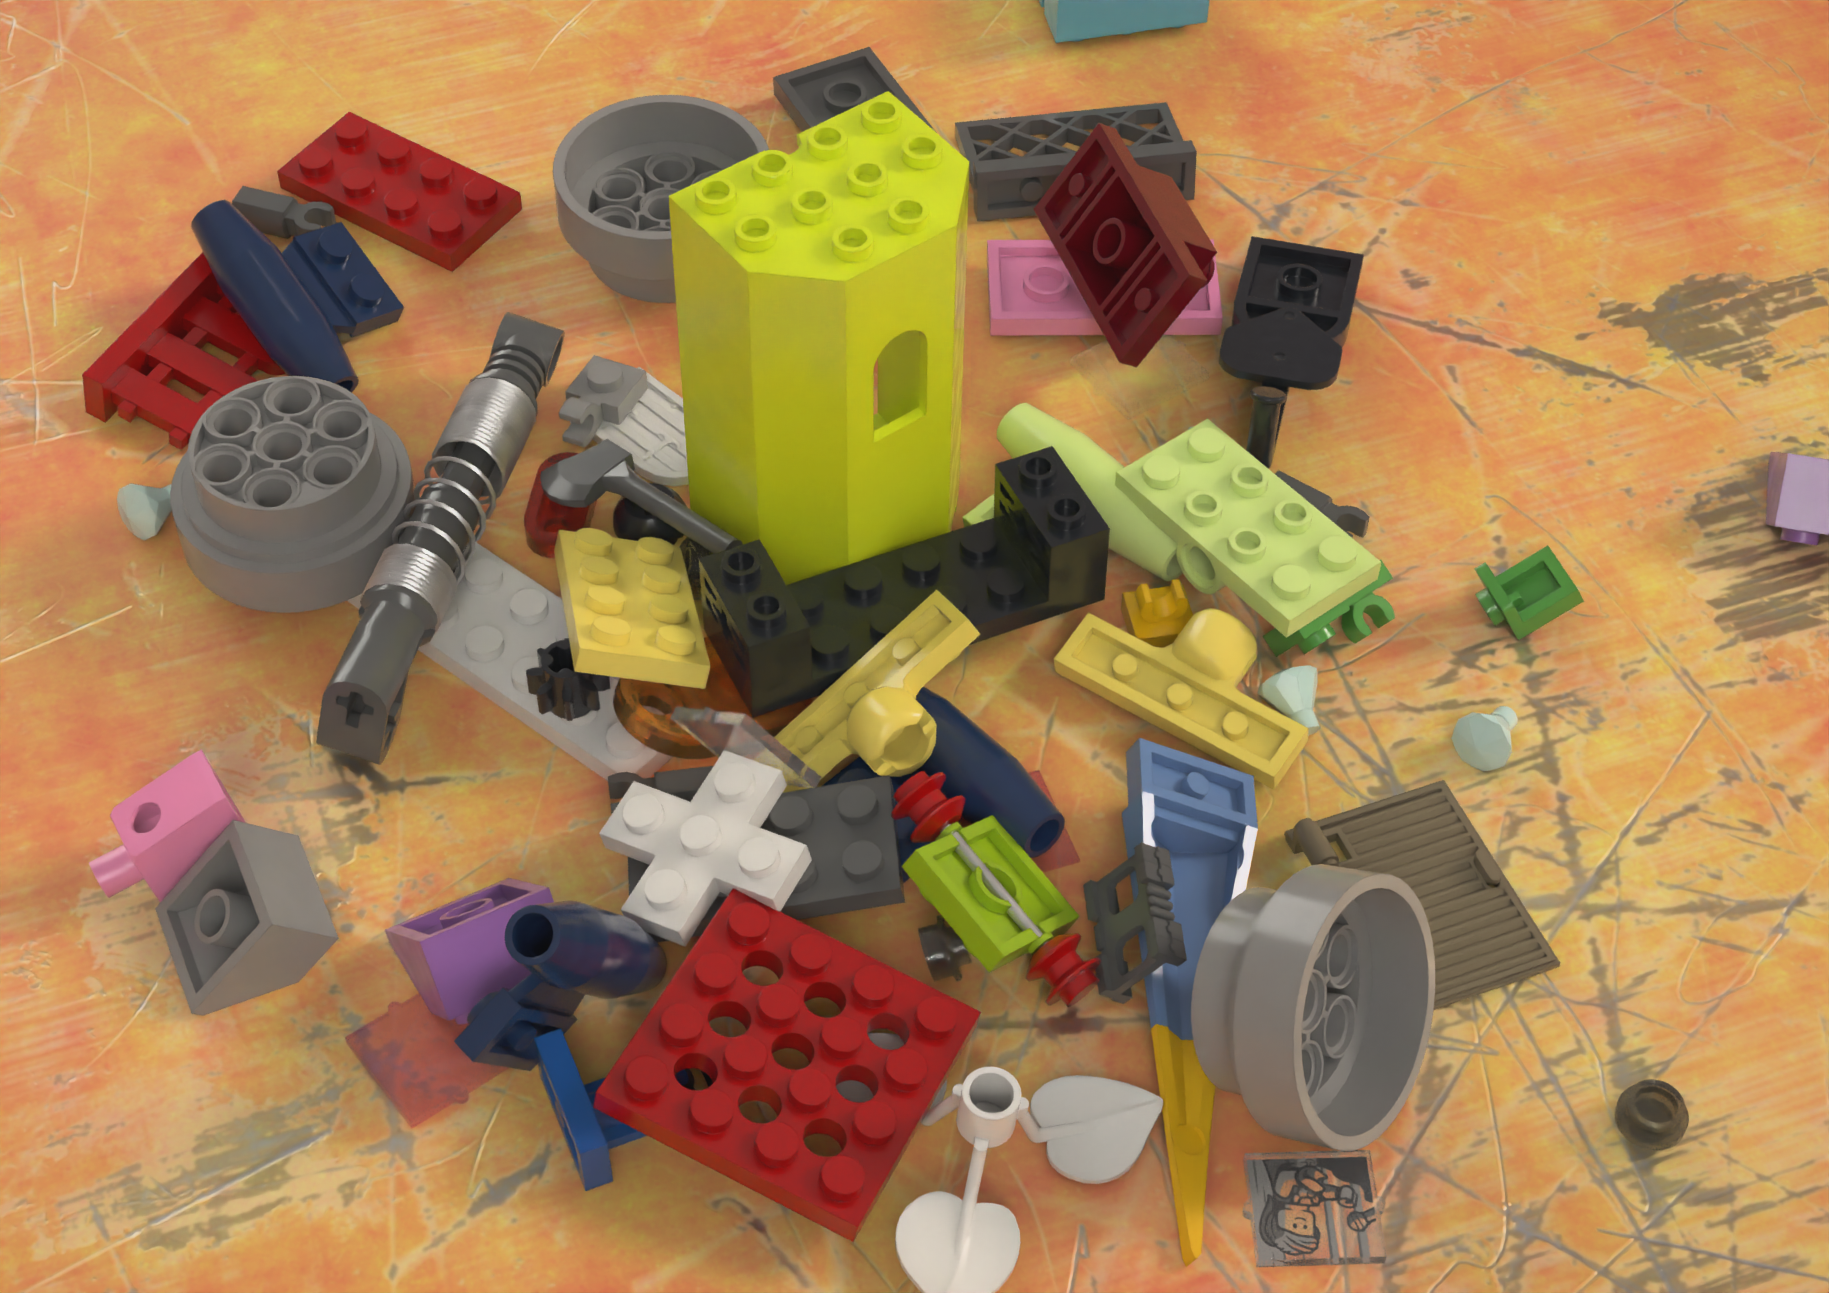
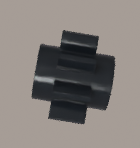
M569 638L554 642L546 649L539 648L537 650L539 668L526 670L529 693L537 695L538 708L542 715L551 711L560 718L572 721L575 718L586 715L591 710L598 711L600 709L598 691L610 689V677L574 672Z

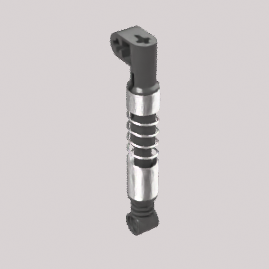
M510 312L504 315L492 346L490 358L483 372L472 378L469 384L465 386L432 453V460L428 461L424 469L425 479L418 482L413 491L415 500L407 504L403 511L405 522L395 527L392 533L393 545L384 549L360 597L361 607L358 611L360 621L323 694L317 731V744L379 765L384 761L399 723L409 668L418 648L430 642L437 633L457 591V585L465 574V564L471 560L475 552V542L481 538L485 531L486 520L491 517L496 507V499L503 492L536 422L538 414L536 398L542 386H548L561 353L565 335L564 330ZM432 467H434L439 478H431L430 471ZM428 484L429 486H428L427 488H425V490H424V492H423V494H422V496H421V498H420L419 493H420L422 487ZM490 496L485 500L478 501L480 497ZM490 504L486 513H484L481 505ZM416 506V508H415V510H414V512H413V514H412V516H411V518H410V520H409V513H410L411 509ZM477 525H480L478 531L476 532V534H475V536H474V533H473V532H474L476 526H477ZM405 528L403 534L400 535L398 541V535L400 531ZM466 547H469V550L464 558L463 553ZM456 569H459V571H458V573H457V575H456V577H455L454 572H455Z

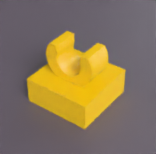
M1180 579L1172 580L1170 586L1149 589L1147 583L1140 584L1136 591L1122 593L1121 611L1128 633L1154 647L1164 648L1172 644L1193 616L1184 585Z

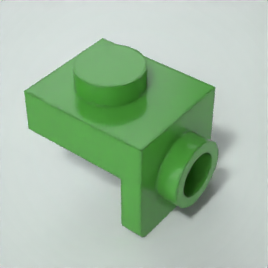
M1548 545L1496 577L1486 562L1474 568L1485 587L1475 594L1494 626L1505 620L1518 640L1584 602L1579 590Z

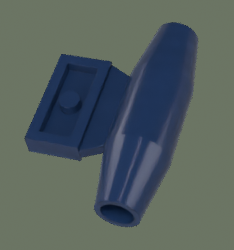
M219 200L200 210L191 223L195 237L220 289L269 357L288 376H304L330 381L352 393L357 387L359 379L337 333H346L350 337H354L398 322L404 306L343 223L339 222L295 236L281 253L278 247L231 202Z
M923 686L916 695V700L926 709L937 724L936 744L931 756L923 766L907 775L900 777L890 776L894 793L904 782L921 771H925L929 777L943 772L946 775V780L941 788V792L946 798L949 799L962 795L966 799L962 816L958 821L959 823L962 817L971 824H974L993 815L1030 858L1044 854L1056 843L1064 829L1065 819L1018 759L951 702ZM859 756L822 786L881 776L874 772ZM910 817L897 820L901 866L916 849L932 843H913L910 840L916 826ZM902 868V876L904 883L910 877Z
M561 901L525 906L516 911L509 919L504 938L509 954L529 970L531 974L512 989L502 987L500 991L492 992L482 998L468 1014L467 1022L469 1025L454 1042L472 1062L531 1071L538 1064L534 1037L561 1029L564 1035L577 1021L573 1014L585 995L603 999H614L646 992L655 988L661 982L666 972L667 959L665 952L635 921L620 914L578 901Z

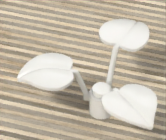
M868 1033L870 1040L880 1048L892 1050L904 1045L902 1039L897 1034ZM982 1067L974 1070L966 1077L963 1085L956 1084L953 1087L952 1095L943 1100L947 1086L946 1079L921 1124L931 1126L958 1108L956 1118L958 1130L965 1140L974 1145L964 1196L962 1200L948 1192H929L906 1206L899 1218L895 1234L896 1255L903 1271L921 1293L997 1292L1014 1270L1021 1242L1016 1218L1008 1208L995 1203H976L987 1148L997 1147L1005 1143L1013 1134L1016 1120H1018L1030 1141L1034 1143L1047 1142V1159L1058 1173L1069 1179L1086 1184L1110 1182L1128 1172L1138 1160L1149 1134L1162 1111L1163 1099L1140 1087L1117 1080L1081 1075L1064 1076L1047 1082L1033 1094L1029 1113V1101L1021 1097V1088L1018 1081L1004 1069ZM848 1080L836 1086L838 1092L852 1102H865L873 1098L871 1090L858 1081Z

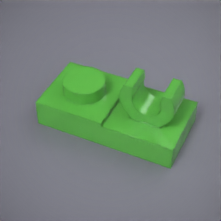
M1380 560L1381 567L1376 581L1286 638L1274 628L1263 635L1275 656L1281 655L1296 644L1303 654L1311 651L1336 634L1329 623L1341 615L1342 629L1348 639L1355 644L1372 634L1371 629L1364 621L1363 612L1372 618L1377 628L1393 620L1395 613L1390 603L1383 597L1373 594L1374 590L1393 579L1382 560Z

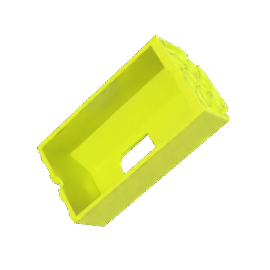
M889 91L797 134V145L799 148L791 154H786L779 150H763L668 196L690 509L739 539L743 544L760 539L786 585L951 532L954 512H956L960 476L969 161ZM878 358V413L874 414V366Z

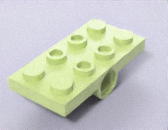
M1208 418L1116 472L1115 486L1150 521L1177 543L1176 554L1179 566L1187 580L1197 590L1205 594H1214L1227 586L1286 638L1378 579L1381 567L1379 559Z

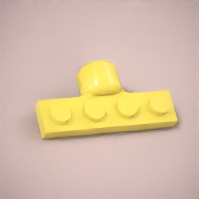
M935 590L750 759L782 770L787 784L783 793L813 788L839 762L851 754H858L880 776L900 777L914 772L923 766L931 756L936 744L937 728L933 717L916 700V695L939 671L955 660L980 633L964 614L938 590Z
M1207 608L1194 613L1175 641L1164 648L1154 647L1088 612L1054 658L1056 673L1234 769L1253 775L1255 780L1272 789L1277 787L1308 742L1307 727L1246 696L1236 688L1257 659L1256 638L1240 620L1219 609Z

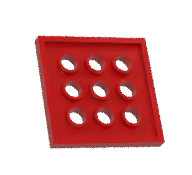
M733 888L596 1091L593 1108L854 1242L973 1034L981 1012ZM761 966L774 972L779 981L768 986H760L747 980L742 972L749 967ZM817 997L826 998L833 1001L840 1008L841 1013L829 1018L820 1017L809 1011L805 1002ZM718 1017H732L744 1025L746 1032L736 1037H725L716 1033L711 1028L709 1022ZM876 1029H888L899 1035L904 1045L892 1050L883 1049L870 1040L868 1033ZM780 1049H795L803 1053L810 1064L798 1070L787 1069L779 1065L772 1054ZM688 1068L699 1069L709 1075L713 1084L703 1090H690L683 1087L676 1080L675 1074ZM848 1080L858 1081L871 1090L873 1098L865 1102H852L844 1098L838 1092L836 1086ZM749 1101L764 1102L773 1108L777 1118L768 1123H755L746 1119L741 1114L739 1107ZM813 1134H825L834 1138L839 1143L842 1151L831 1157L818 1156L806 1147L804 1139Z

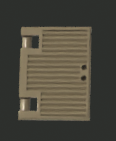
M1444 780L1318 821L1305 818L1300 820L1293 829L1287 830L1284 833L1285 840L1294 854L1304 852L1311 865L1325 864L1390 874L1400 878L1414 891L1426 914L1433 941L1435 956L1434 1010L1560 966V961ZM1331 842H1337L1347 860L1339 862L1338 856L1330 845ZM1488 885H1494L1496 888H1491Z

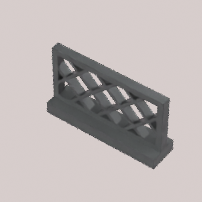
M1167 102L955 123V138L960 153L969 161V181L974 193V212L977 221L1036 215L1034 211L1035 206L1077 152L1062 146L1068 142L1081 147L1090 135V132L1085 130L1094 129L1098 123L1116 128L1121 138L1135 142L1131 146H1126L1137 165L1172 177L1185 200H1194L1197 151L1192 140L1183 141ZM1158 123L1151 130L1138 126L1140 124ZM1045 134L1049 137L1042 140L1031 135ZM991 139L996 142H994L992 145H988L976 140ZM1012 148H1017L1028 153L1021 157L1008 151Z

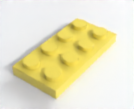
M582 528L577 530V532L559 530L554 555L574 672L705 689L711 665L681 547H675L671 543L655 537H643L638 541L614 538L608 533L594 528Z

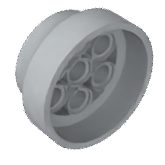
M652 95L632 98L606 106L574 126L564 137L556 151L553 162V180L558 223L561 232L570 246L580 256L589 261L596 276L612 290L641 301L676 302L668 196L763 150H769L768 145L760 131L745 117L726 106L701 98L682 95Z
M282 376L259 380L237 388L217 400L206 410L196 423L189 439L188 450L176 468L171 484L170 504L188 566L205 587L221 598L239 606L265 612L291 613L330 607L363 593L384 549L393 545L392 533L395 527L405 522L403 511L407 504L415 500L413 493L415 486L409 456L403 442L387 423L370 413L357 396L330 381L304 376ZM416 506L411 509V511H410V513H409V520H410V518H411V516H412V514H413V512H414ZM405 528L400 531L398 535V541L400 535L403 534Z
M1318 864L1303 868L1293 874L1278 890L1255 887L1243 891L1226 905L1215 920L1203 945L1194 977L1191 1002V1025L1194 1047L1199 1063L1208 1079L1223 1091L1242 1095L1250 1114L1265 1131L1286 1139L1340 1151H1353L1369 1145L1380 1137L1401 1111L1411 1093L1424 1059L1431 1030L1435 1000L1433 941L1426 914L1418 897L1408 884L1390 874Z

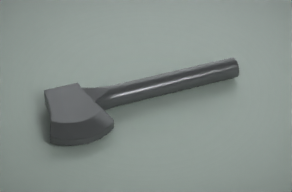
M609 439L577 455L559 461L541 472L540 482L543 493L551 501L560 505L587 507L608 491L631 500L714 554L743 545L739 539L641 479L634 472L635 467L632 454Z

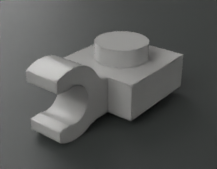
M594 355L565 391L566 401L559 411V417L570 421L571 424L562 435L563 441L586 447L592 441L603 421L620 425L648 389L646 371Z

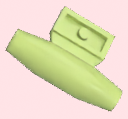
M1028 403L1016 405L1003 417L997 429V439L1012 458L1051 446L1054 447L1110 528L1108 549L1165 581H1172L1183 574L1177 560V543L1150 521L1115 486L1116 472L1124 468L1120 462L1084 433ZM994 494L963 516L964 527L994 518Z

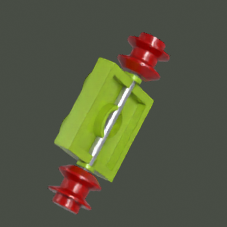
M925 771L913 775L894 793L893 798L898 804L893 809L891 817L894 820L910 817L916 824L910 840L913 843H932L916 849L901 867L918 886L922 896L938 910L962 939L968 952L976 957L989 973L1029 952L1033 956L1029 962L1026 979L1030 982L1044 978L1051 986L1046 999L1047 1005H1052L1059 1000H1062L1067 1007L1077 1003L1099 983L1100 980L1093 972L1101 963L1099 957L1083 961L1077 954L1076 949L1081 940L1079 933L1064 934L1080 916L993 815L965 828L959 824L958 821L962 816L966 799L962 795L949 799L946 798L941 792V788L946 780V775L943 772L936 773L930 777Z

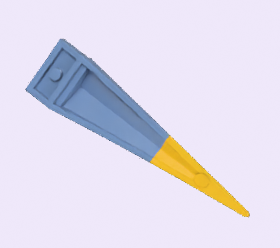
M1139 738L1126 752L1128 807L1122 812L1127 856L1128 859L1135 854L1134 847L1141 842L1153 847L1159 846L1169 850L1175 885L1168 890L1171 893V898L1168 901L1173 904V909L1170 911L1175 915L1173 921L1181 924L1187 960L1179 966L1165 963L1144 978L1160 1097L1163 1099L1162 1113L1181 1253L1187 1267L1202 1252L1209 1144L1216 1087L1205 1075L1194 1047L1191 1025L1192 990L1199 957L1211 927L1226 905L1238 894L1246 890L1258 831L1254 776ZM1136 871L1130 874L1134 901L1138 896ZM1145 930L1138 933L1142 962L1146 959L1148 953Z

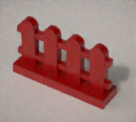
M202 252L82 374L86 413L105 423L116 411H118L120 418L130 423L138 416L168 432L169 444L182 450L189 444L191 433L206 410L226 394L244 385L256 382L257 380L251 375L257 369L275 376L286 373L269 357L240 315L236 314L237 311L220 289ZM208 342L239 360L231 366L201 350V348ZM174 379L201 393L204 397L196 403L166 387V385Z

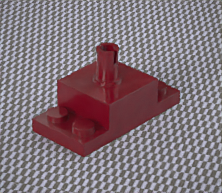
M1098 123L1035 206L1034 211L1119 363L1137 368L1197 292L1210 282L1215 270L1213 257L1217 254V251L1173 178L1137 165L1116 128Z

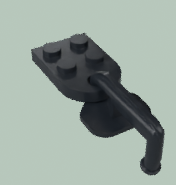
M1251 237L1234 301L1232 326L1225 330L1219 353V364L1224 371L1234 377L1262 382L1261 387H1255L1250 391L1253 406L1246 451L1268 469L1273 461L1289 388L1319 390L1329 387L1337 379L1342 357V347L1348 335L1364 254Z

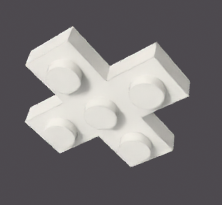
M724 750L691 802L633 781L599 833L605 848L649 865L621 908L623 916L635 921L646 932L685 947L719 892L729 895L734 888L775 910L781 911L812 861L807 845L760 828L787 786L782 770Z

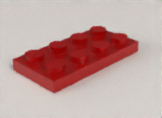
M351 112L345 114L277 171L280 188L308 202L328 203L333 207L335 215L451 272L522 210L520 192Z

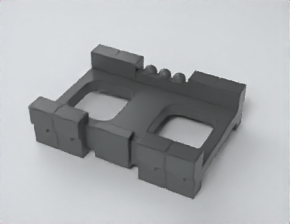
M1142 842L1134 847L1135 854L1109 874L1098 882L1090 880L1083 885L1085 901L1087 902L1088 920L1097 923L1094 926L1097 951L1102 953L1096 956L1101 959L1100 965L1095 970L1096 976L1100 980L1097 984L1099 995L1112 998L1113 1001L1122 1004L1133 998L1131 987L1165 963L1179 966L1187 960L1182 927L1180 923L1173 921L1175 915L1173 912H1170L1173 909V904L1168 901L1171 898V893L1168 890L1175 885L1169 850L1159 846L1153 847ZM1136 871L1138 896L1132 904L1120 912L1115 887L1121 880ZM1145 930L1148 949L1147 957L1137 967L1128 971V964L1124 961L1123 948L1128 940Z

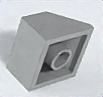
M236 820L231 821L155 908L191 1013L204 1016L298 983L339 939L299 836Z

